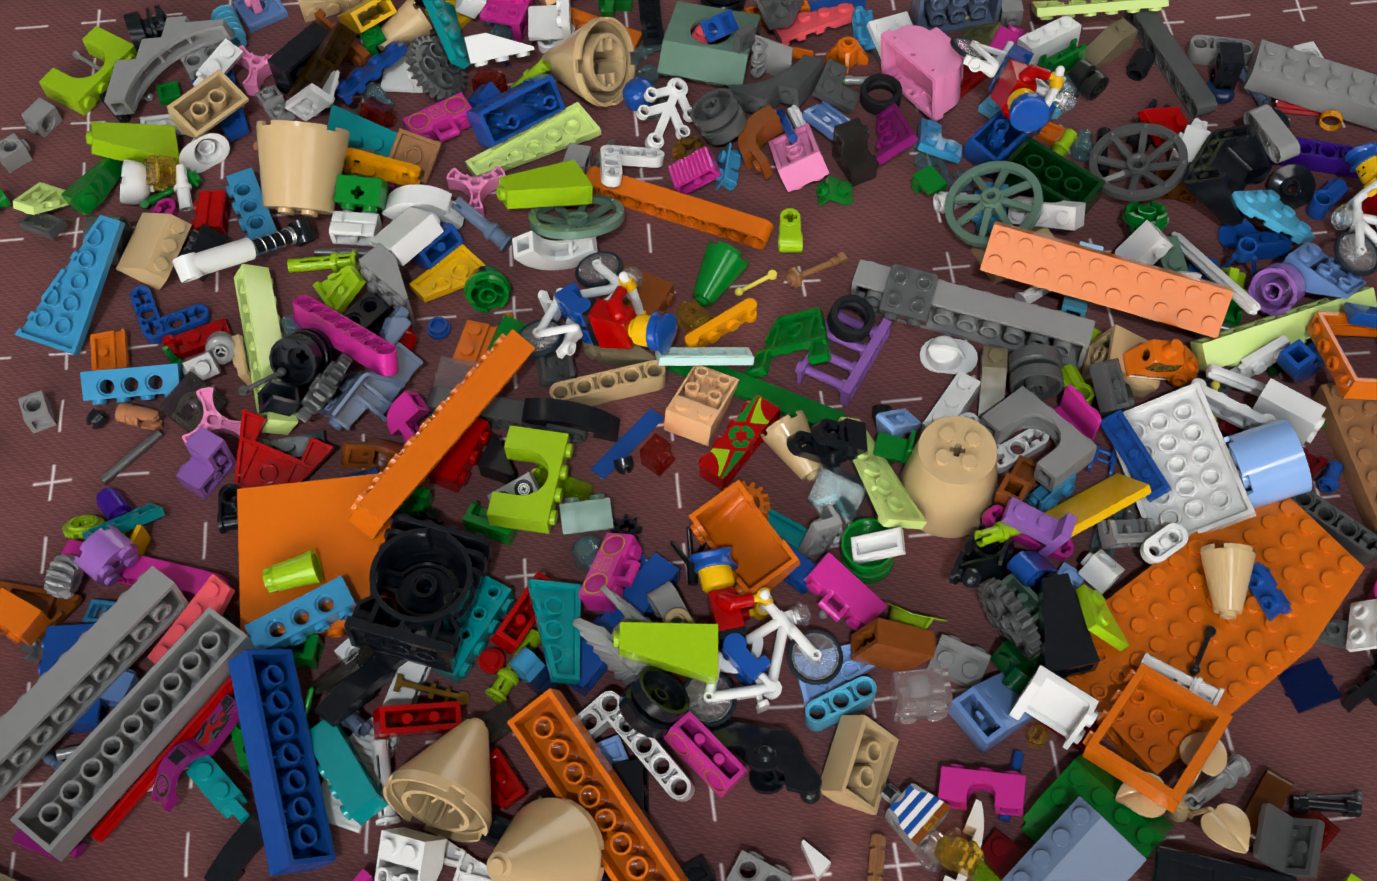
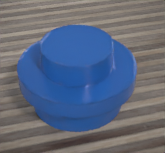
M434 317L427 325L428 335L433 339H444L451 331L450 323L443 317Z

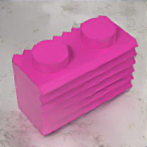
M707 147L697 149L691 155L677 160L672 166H668L675 190L686 195L722 176L715 156Z

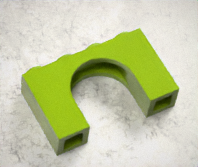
M95 26L82 39L88 53L104 61V65L97 73L84 78H75L52 68L39 81L47 97L84 116L101 101L100 94L108 89L115 62L117 60L136 59L137 56L134 44L98 26Z
M510 425L504 445L507 459L536 463L548 472V478L539 490L528 495H514L492 491L487 511L489 524L491 526L550 534L551 526L557 523L558 511L556 510V505L562 501L563 488H561L562 480H567L568 466L566 463L568 458H572L574 445L570 443L569 434Z

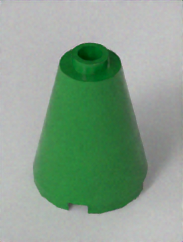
M713 240L708 242L692 292L694 302L704 308L712 306L747 269L749 261L747 258L745 261L740 258L742 253L739 250L721 241H718L717 244H713Z

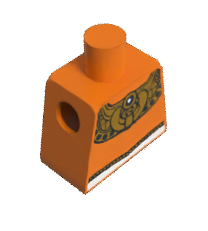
M1152 339L1125 352L1122 355L1126 377L1167 380L1184 365L1183 343L1178 339L1172 341Z

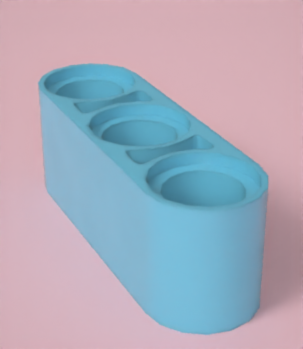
M861 676L812 700L805 709L804 722L806 727L811 731L819 732L838 723L841 715H854L868 708L875 700L877 690L875 681L868 676ZM862 688L867 689L870 692V694L867 696H862L857 692V690ZM842 700L847 706L839 708L835 706L834 702ZM813 712H819L824 717L822 719L815 720L810 716V714Z

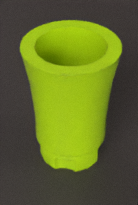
M313 548L298 556L272 564L271 567L262 570L263 581L269 593L282 592L296 587L322 584L324 582L322 565Z

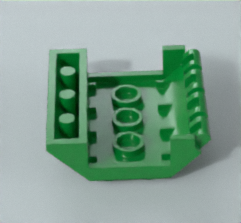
M1083 753L1066 768L1022 818L1026 824L1021 830L1036 843L1080 796L1145 858L1149 856L1175 826L1164 815L1156 818L1144 817L1125 805L1116 802V794L1124 782L1082 757Z

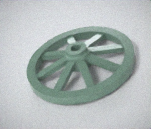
M992 161L977 165L963 173L954 182L947 194L945 216L948 225L954 235L964 243L974 247L987 248L990 238L987 237L992 214H997L1002 223L1013 225L1003 210L1006 206L1030 213L1026 220L1018 227L1031 231L1042 214L1044 204L1042 188L1037 177L1020 164L1009 161ZM1000 172L993 187H988L980 177L985 174ZM1009 173L1025 180L1022 183L1001 190ZM971 181H974L982 191V194L959 195L963 188ZM1032 188L1034 192L1033 205L1005 198ZM955 203H978L958 220L955 219ZM984 210L978 236L962 228L963 225Z
M593 194L592 204L601 205V207L590 214L586 212L587 205H579L578 211L570 213L563 206L535 207L530 210L528 220L531 230L541 236L562 240L585 239L603 235L618 228L625 220L624 205L613 197ZM555 209L563 218L544 213ZM610 209H612L615 212L610 215L599 217ZM538 219L554 224H542Z

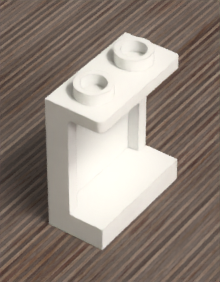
M1040 665L1018 697L1009 715L1019 721L1024 712L1028 713L1065 736L1066 740L1062 747L1068 750L1073 742L1078 744L1086 732L1083 728L1085 726L1090 728L1096 720L1098 714L1094 710L1099 701Z

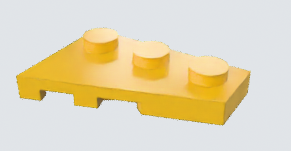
M462 244L430 270L428 269L412 281L409 286L426 303L464 288L467 279L474 269L486 265Z

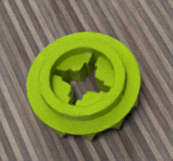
M81 515L70 519L63 525L62 530L67 538H72V540L82 538L84 540L83 531L100 525L105 521L103 518L95 515Z

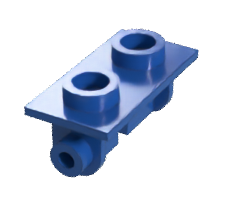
M1257 562L1253 566L1249 588L1269 621H1272L1280 613L1285 615L1291 612V602L1287 600L1281 589H1276L1278 584L1272 576L1270 568Z

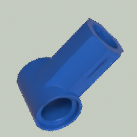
M1332 178L1321 190L1315 191L1306 208L1307 215L1314 220L1324 219L1328 211L1347 194L1349 189L1346 186V182L1341 178Z

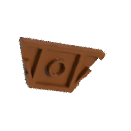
M0 581V589L4 588L40 609L51 620L48 626H58L83 601L82 597L76 594L72 598L59 599L47 594L46 590L42 588ZM47 627L35 641L42 642L43 636H46ZM1 629L0 635L6 636L7 632Z

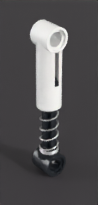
M305 217L289 223L288 227L283 228L281 232L273 231L271 235L264 234L263 237H255L253 240L247 237L201 252H192L173 259L172 262L181 283H187L206 274L254 260L260 252L267 253L268 250L273 248L277 250V247H286V244H294L296 247H300L318 238L309 217Z

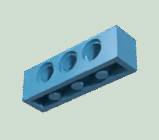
M252 167L226 176L229 185L225 186L229 198L235 199V202H232L236 216L241 214L242 217L238 219L242 231H247L248 233L244 237L253 240L255 237L261 238L264 234L271 235L273 231H277L269 209L263 207L262 192Z
M176 363L80 372L83 401L92 400V405L107 404V399L116 398V403L130 402L133 396H140V400L156 399L155 394H164V397L168 398L185 379L182 370L183 364ZM157 375L163 381L161 388H157L154 385V378ZM132 378L138 381L137 390H133L130 387ZM108 380H111L114 384V390L111 393L106 389Z
M339 576L244 626L255 649H284L290 645L296 646L303 643L307 636L315 632L321 633L331 627L330 624L338 620H346L347 616H352L357 603L342 576ZM328 602L334 603L330 611L322 612L324 604ZM302 615H309L307 623L303 625L298 624V620ZM285 627V632L282 636L274 637V632L277 628Z

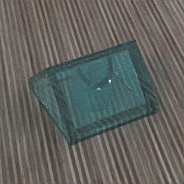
M824 465L819 471L807 502L822 509L826 505L831 504L842 519L845 518L853 523L868 493L861 478L838 467L829 468Z

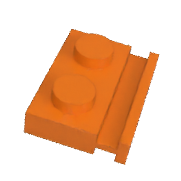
M467 320L453 355V362L469 367L476 366L487 351L497 326L492 327L487 323Z
M124 328L118 332L112 330L90 335L92 371L129 368L128 336Z

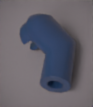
M1211 80L1206 82L1217 103L1226 104L1234 99L1235 93L1233 90L1216 89Z

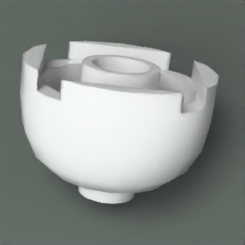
M124 160L121 174L122 184H120V203L138 205L139 202L148 199L150 192H155L156 179L151 178L149 168L143 163L135 160Z

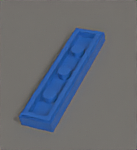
M1121 409L1103 418L1100 424L1134 479L1150 485L1152 493L1146 496L1149 503L1171 491L1172 488Z

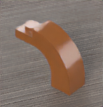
M770 105L761 108L747 119L745 128L738 136V146L746 169L750 170L753 168L757 174L760 172L765 180L773 176L769 160L761 150L769 140L784 132L779 116Z
M366 438L365 442L344 441L340 464L343 468L371 469L378 466L379 470L383 471L396 453L399 454L404 448V445L373 438ZM428 476L418 487H426Z
M1020 455L1011 474L1006 473L996 493L994 505L1006 508L1007 502L1012 496L1026 503L1036 482L1033 475L1037 462Z

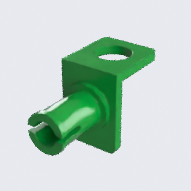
M912 430L908 439L879 432L873 454L885 458L889 461L890 466L895 461L906 464L913 449L916 430Z

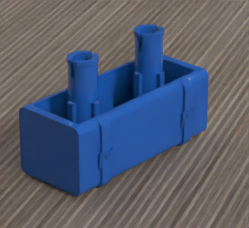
M538 74L484 103L477 104L476 107L466 111V115L480 146L492 148L545 119L555 116V114L565 110L566 107L551 74Z
M1052 103L1049 108V121L1042 128L1030 133L1015 129L1000 109L967 140L963 156L974 166L992 161H1006L1028 137L1033 138L1035 135H1038L1050 122L1056 108L1055 105ZM996 172L985 175L991 178Z

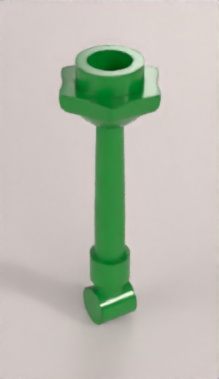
M188 169V182L192 187L200 188L199 183L202 180L196 170L191 172ZM173 186L156 195L153 194L148 199H144L139 202V205L142 209H148L150 205H154L159 200L173 194Z

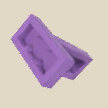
M1012 496L1007 502L1001 522L1041 542L1038 553L1047 558L1071 539L1077 517L1068 512L1060 520H1057Z

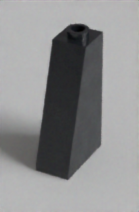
M1059 573L1048 574L1042 578L1038 588L1039 635L1042 645H1040L1041 666L1061 678L1093 672L1096 670L1100 659L1090 632L1087 629L1068 573L1060 575Z

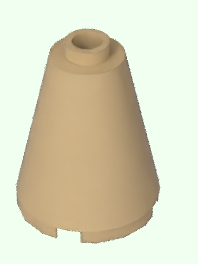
M406 0L397 10V13L393 14L380 28L386 38L385 42L377 45L381 51L393 41L402 42L407 46L420 35L425 37L428 34L431 37L435 34L421 9L416 7L414 0Z
M802 410L796 411V417L791 418L788 414L766 429L768 434H761V438L802 481L807 479L808 482H811L821 476L820 471L823 469V465L795 456L787 447V438L798 431L811 433L806 415Z
M1224 543V547L1216 549L1215 544L1202 546L1200 548V556L1213 611L1219 614V617L1222 619H1236V615L1241 614L1243 611L1256 558V549L1253 550L1252 546L1237 543Z

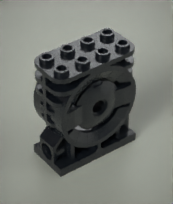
M406 513L392 515L389 521L390 528L386 529L384 533L385 542L380 544L371 564L369 575L370 596L357 601L352 616H347L344 624L351 646L453 673L456 666L455 658L462 642L460 628L468 620L474 609L477 591L482 587V578L486 576L487 564L491 562L493 556L491 543L488 541L487 536L475 532L471 534L463 532L458 527L437 525L436 522L429 519H424L423 521L414 519ZM444 567L449 569L455 575L459 583V586L462 588L455 587L452 576ZM425 587L431 589L427 593L419 592L422 588ZM381 595L396 598L397 604L404 614L396 611L391 599L381 598Z

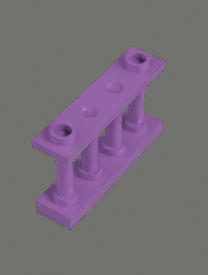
M844 309L838 312L839 321L855 329L862 328L865 322L844 314ZM883 318L879 326H872L868 334L871 340L869 343L864 344L844 342L836 338L830 332L826 322L828 339L860 353L859 356L861 357L858 362H851L831 353L832 359L828 362L849 371L850 376L848 379L840 380L813 368L807 359V354L805 359H800L796 365V383L801 385L806 375L838 389L840 393L839 403L849 406L890 336L892 321Z

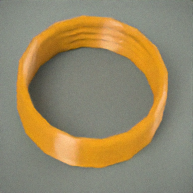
M1327 110L1321 114L1319 125L1324 130L1335 131L1342 126L1343 116L1338 111ZM1326 116H1336L1341 122L1336 125H1326L1322 119Z

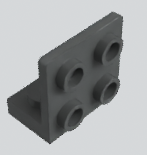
M754 0L755 4L759 7L762 20L766 23L769 30L792 26L804 2L803 0Z

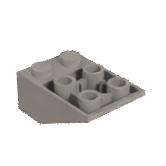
M379 243L359 259L362 269L360 273L366 281L365 287L369 292L377 294L383 302L394 310L397 306H403L407 309L409 313L406 318L414 326L416 322L396 257Z

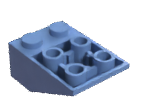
M1306 242L1289 253L1283 262L1293 264L1299 270L1305 281V292L1348 299L1367 284L1361 276L1345 270L1336 258L1329 257L1322 252L1318 245Z
M1002 672L971 687L951 702L948 711L982 755L1034 719L1033 716L1026 712L1023 713L1019 721L1009 715L1020 694L1013 692L1002 683L1006 678Z

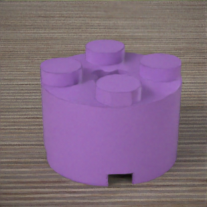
M1275 263L1255 274L1249 286L1248 294L1260 304L1261 308L1258 311L1272 316L1281 315L1297 305L1304 297L1305 281L1302 274L1293 264Z
M108 525L110 529L105 531L103 528H100L84 541L79 548L82 551L80 558L75 556V564L99 585L106 584L108 587H111L120 579L119 574L126 567L130 569L139 561V556L136 555L137 546L115 526Z

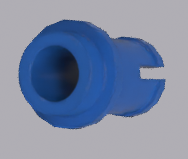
M1328 462L1323 476L1318 479V487L1322 492L1333 493L1338 489V480L1344 470L1340 462Z

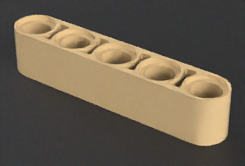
M657 360L646 361L556 382L550 387L549 394L552 399L594 406L661 390L666 385L665 366H659Z

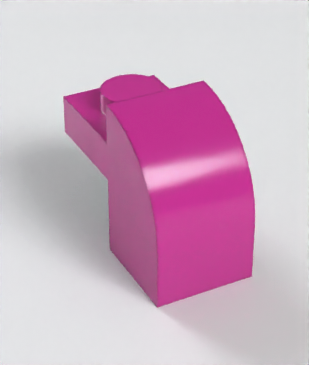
M404 391L391 404L387 414V426L391 435H403L405 443L412 435L419 431L420 426L418 422L431 411L417 392Z

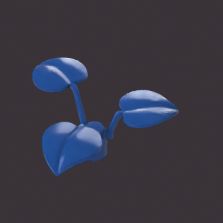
M1246 217L1241 224L1235 226L1223 223L1218 232V240L1221 246L1227 249L1235 248L1234 254L1221 268H1228L1234 260L1239 263L1251 261L1254 277L1257 274V256L1254 254L1258 244L1251 237L1238 239V235L1241 233L1257 232ZM1207 257L1220 268L1219 263L1215 259ZM1191 263L1189 265L1188 271L1201 273V279L1211 281L1194 264Z

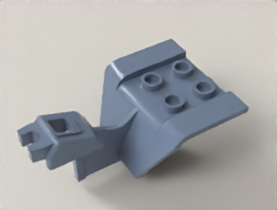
M397 306L391 315L386 317L380 333L381 338L397 348L398 373L391 376H382L372 370L362 373L348 372L339 384L337 392L329 402H325L318 412L322 416L329 418L330 420L327 423L336 430L340 431L343 429L348 431L354 421L366 409L376 415L381 422H385L387 417L383 414L391 406L393 399L404 388L412 374L423 364L420 358L398 342L411 325V321L406 318L409 311L403 306Z

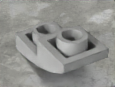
M275 85L265 87L260 92L255 93L270 120L291 121L295 119V115L285 108L286 102L283 95Z

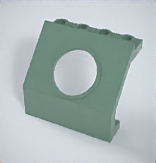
M677 1L663 39L657 73L662 76L724 87L742 85L746 83L745 74L752 46L740 54L734 51L735 32H732L726 41L719 44H704L695 40L691 35V30L694 26L728 9ZM732 10L739 28L751 23L756 27V35H760L761 26L759 21L761 15Z

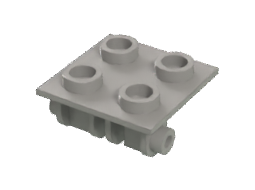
M755 34V42L752 45L751 76L754 79H760L764 73L778 76L787 71L792 66L793 48Z

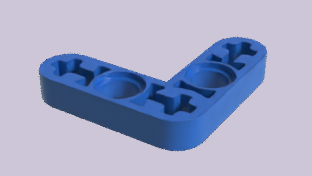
M137 286L130 293V299L141 331L150 344L162 343V338L167 335L175 336L211 322V314L203 304H196L161 317L155 298L147 286ZM144 295L146 301L144 304L140 301V296ZM147 311L154 312L152 317L142 318L143 314ZM177 320L183 321L180 327H171L173 322ZM150 326H155L157 334L153 335Z

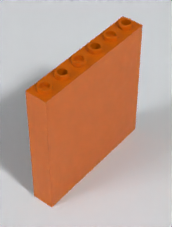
M378 474L237 489L240 628L242 632L248 635L244 625L339 576H342L347 583L356 603L370 596L369 575L371 564L380 544L385 542L384 533L386 529L390 528V523L388 521L372 540L348 519L353 513L350 508L355 503V500L364 490L368 489ZM311 548L316 551L324 575V582L322 584L306 585L282 592H268L262 577V570L264 568L298 556ZM381 595V598L391 599L396 611L402 614L396 598ZM328 602L324 604L322 612L330 611L334 603ZM302 615L298 620V624L303 625L307 623L309 615ZM338 620L330 624L331 627L326 631L313 634L319 636L328 635L329 638L343 637L344 633H347L344 627L346 620ZM285 627L277 628L274 632V637L282 636L285 632Z

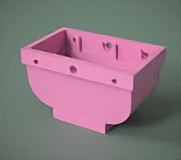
M917 25L904 26L894 31L889 29L881 33V74L895 77L902 86V95L931 120L938 121L942 119L943 114L955 107L959 102L961 84H963L964 57L951 47V38L937 27L929 31Z

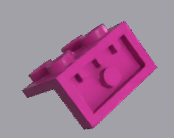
M486 0V4L479 15L480 20L510 26L514 41L522 42L528 29V7L534 6L533 0Z
M1070 384L1065 388L1060 406L1054 410L1067 422L1072 423L1084 436L1089 437L1094 442L1102 422L1101 416L1095 408H1092L1087 403L1083 394Z

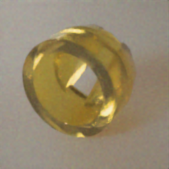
M1039 724L1031 726L1025 735L1026 742L1033 748H1042L1047 743L1049 737L1047 729ZM1038 730L1041 734L1036 741L1033 739V736Z

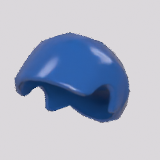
M638 77L626 83L622 94L628 109L637 111L641 105L650 106L652 104L644 99V93L647 88L654 87L649 79Z

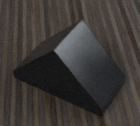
M492 435L478 462L480 474L483 477L508 484L516 479L515 473L506 457L498 435Z

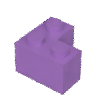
M200 426L195 433L190 435L185 444L192 457L180 467L176 477L185 489L206 501L234 468L236 460L224 439Z

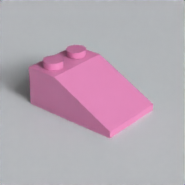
M809 123L794 129L797 135L796 142H790L786 133L768 141L777 170L788 192L799 190L804 185L812 181L821 180L825 175L830 174Z

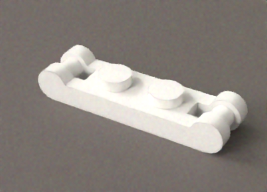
M1196 378L1191 382L1193 384L1199 381L1213 415L1244 431L1276 421L1272 414H1261L1251 409L1248 405L1241 404L1229 398L1226 394L1207 387L1203 379Z

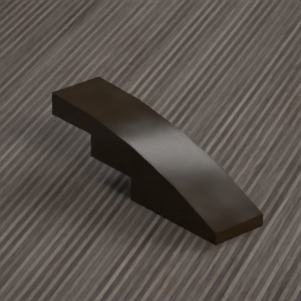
M337 22L313 53L287 96L292 98L311 83L323 89L332 71H337L357 34L341 22Z

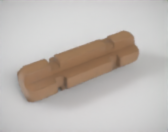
M871 835L870 847L872 849L869 851L868 874L870 875H868L867 881H883L881 875L884 872L885 851L883 849L886 846L885 835Z

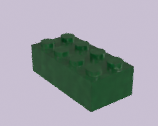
M1028 137L1006 160L1026 167L1037 177L1042 188L1044 202L1055 203L1063 200L1086 203L1085 215L1100 199L1105 185L1104 180L1031 137ZM1009 173L1004 184H1008V187H1011L1025 180ZM1032 188L1019 192V194L1025 197H1034Z

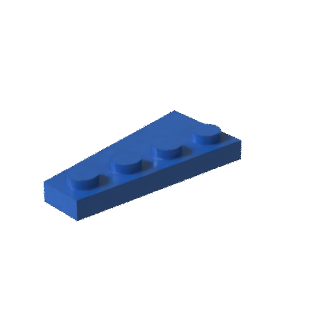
M399 41L390 42L385 46V51L368 59L369 63L365 66L354 69L349 78L339 81V85L334 93L335 99L349 105L353 101L351 98L353 94H361L367 89L366 83L368 81L377 80L382 75L384 67L386 69L390 68L408 51L406 45Z
M231 69L226 76L237 86L233 69ZM243 106L218 123L229 142L250 133Z

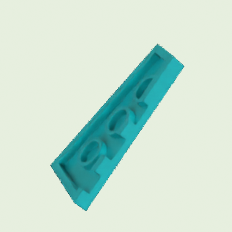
M422 0L450 63L465 69L470 65L454 5L444 0Z
M333 104L331 106L327 130L335 131L337 127L350 131L348 147L376 150L377 155L389 157L397 136L396 132Z
M529 579L527 585L550 680L554 683L578 685L580 681V630L572 623L574 619L580 618L581 598L578 593L581 589V584Z

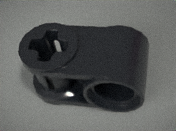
M226 484L221 487L218 493L217 523L221 534H226L227 531L238 530L237 497L233 501H229L230 498L237 496V489H240L236 484Z

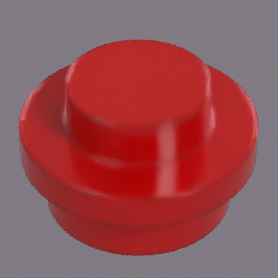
M495 648L483 651L478 660L480 669L487 674H496L505 665L503 653Z

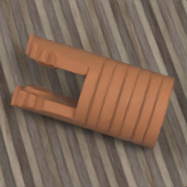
M120 402L116 408L115 420L118 423L152 431L163 429V422L159 418L160 413L158 410L127 402Z

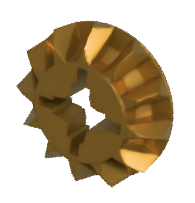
M691 135L688 139L681 137L679 142L674 143L672 149L673 158L675 161L684 159V157L694 152L689 151V153H686V149L694 147L695 151L706 147V143L701 142L699 137L693 139Z

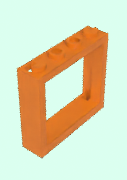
M1317 311L1309 323L1307 331L1343 399L1377 400V378H1358L1334 336L1377 337V328L1349 324L1346 313Z
M1142 663L1137 671L1131 669L1124 680V683L1127 685L1123 691L1118 689L1110 701L1113 704L1111 710L1107 711L1104 709L1096 722V724L1100 725L1096 732L1090 730L1085 737L1083 744L1086 745L1082 757L1171 813H1174L1233 716ZM1140 683L1213 726L1173 789L1100 744Z

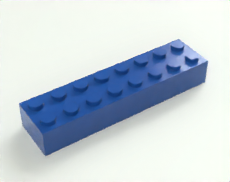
M246 649L228 661L269 873L270 876L315 871L336 861L292 649Z

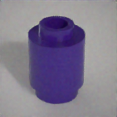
M112 487L101 490L96 496L97 506L108 521L132 511V508L122 494Z

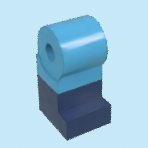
M523 647L508 663L518 674V677L538 696L542 695L549 688L554 689L559 684L551 682L547 666L526 647Z

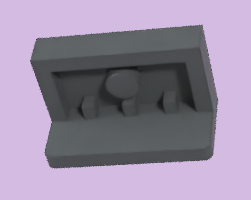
M536 342L534 345L535 352L544 351L552 347L554 344H550L545 346L544 348H540ZM556 350L545 356L536 357L539 385L551 387L556 382L575 378L577 370L576 366L573 365V355H565L561 359L558 358Z

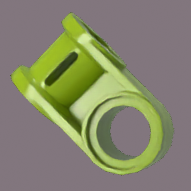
M787 208L780 214L779 253H802L803 250L801 216L793 208Z

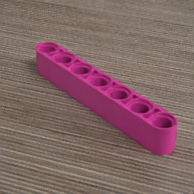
M298 296L292 300L295 323L302 328H315L322 331L330 339L334 348L344 352L379 375L391 376L398 373V357L395 345L311 296Z
M72 539L67 540L60 555H71L80 558L82 551L79 548L84 542ZM137 555L139 556V561L130 569L126 567L119 574L120 579L117 583L133 586L143 572L154 566L175 582L186 599L192 600L212 574L218 575L228 585L230 581L228 578L217 573Z

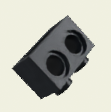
M1241 42L1219 43L1209 70V79L1216 89H1231L1234 91L1245 64Z
M368 292L342 315L377 335L382 330L386 317H389L392 312L389 305L373 293Z

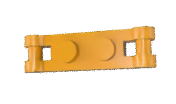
M347 148L343 166L345 173H357L368 177L382 178L384 181L402 186L420 185V180L418 179L421 175L420 166L354 148Z
M753 298L745 299L685 336V347H705L710 343L717 342L726 333L737 330L741 324L754 322L757 319L756 300Z

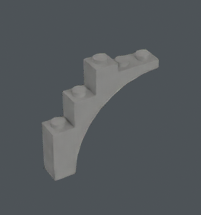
M187 16L167 17L161 37L141 39L136 59L117 60L115 62L104 102L114 115L135 114L139 101L149 85L168 66L184 55L201 47L223 42L225 38L230 41L234 33L225 19L190 22Z

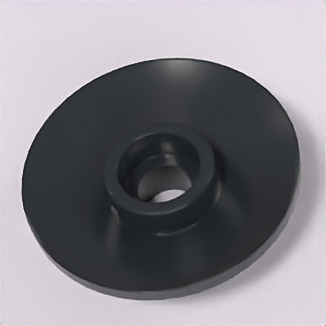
M1291 164L1283 166L1273 173L1269 179L1267 190L1275 191L1280 196L1279 200L1284 205L1297 209L1311 200L1315 192L1316 182L1313 174L1306 167ZM1291 186H1297L1295 192H1289Z

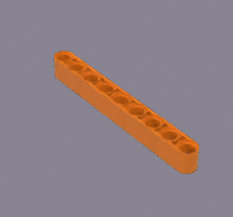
M590 166L585 173L593 185V194L613 197L619 200L626 208L756 249L766 247L774 229L773 224L766 219L622 175L620 186H605L601 182L600 168L596 166Z

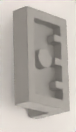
M831 504L826 505L819 519L810 524V528L802 539L798 551L807 558L828 552L843 524L840 515Z
M942 634L927 670L970 689L981 682L991 655L987 654L981 647H971L962 643L956 636Z

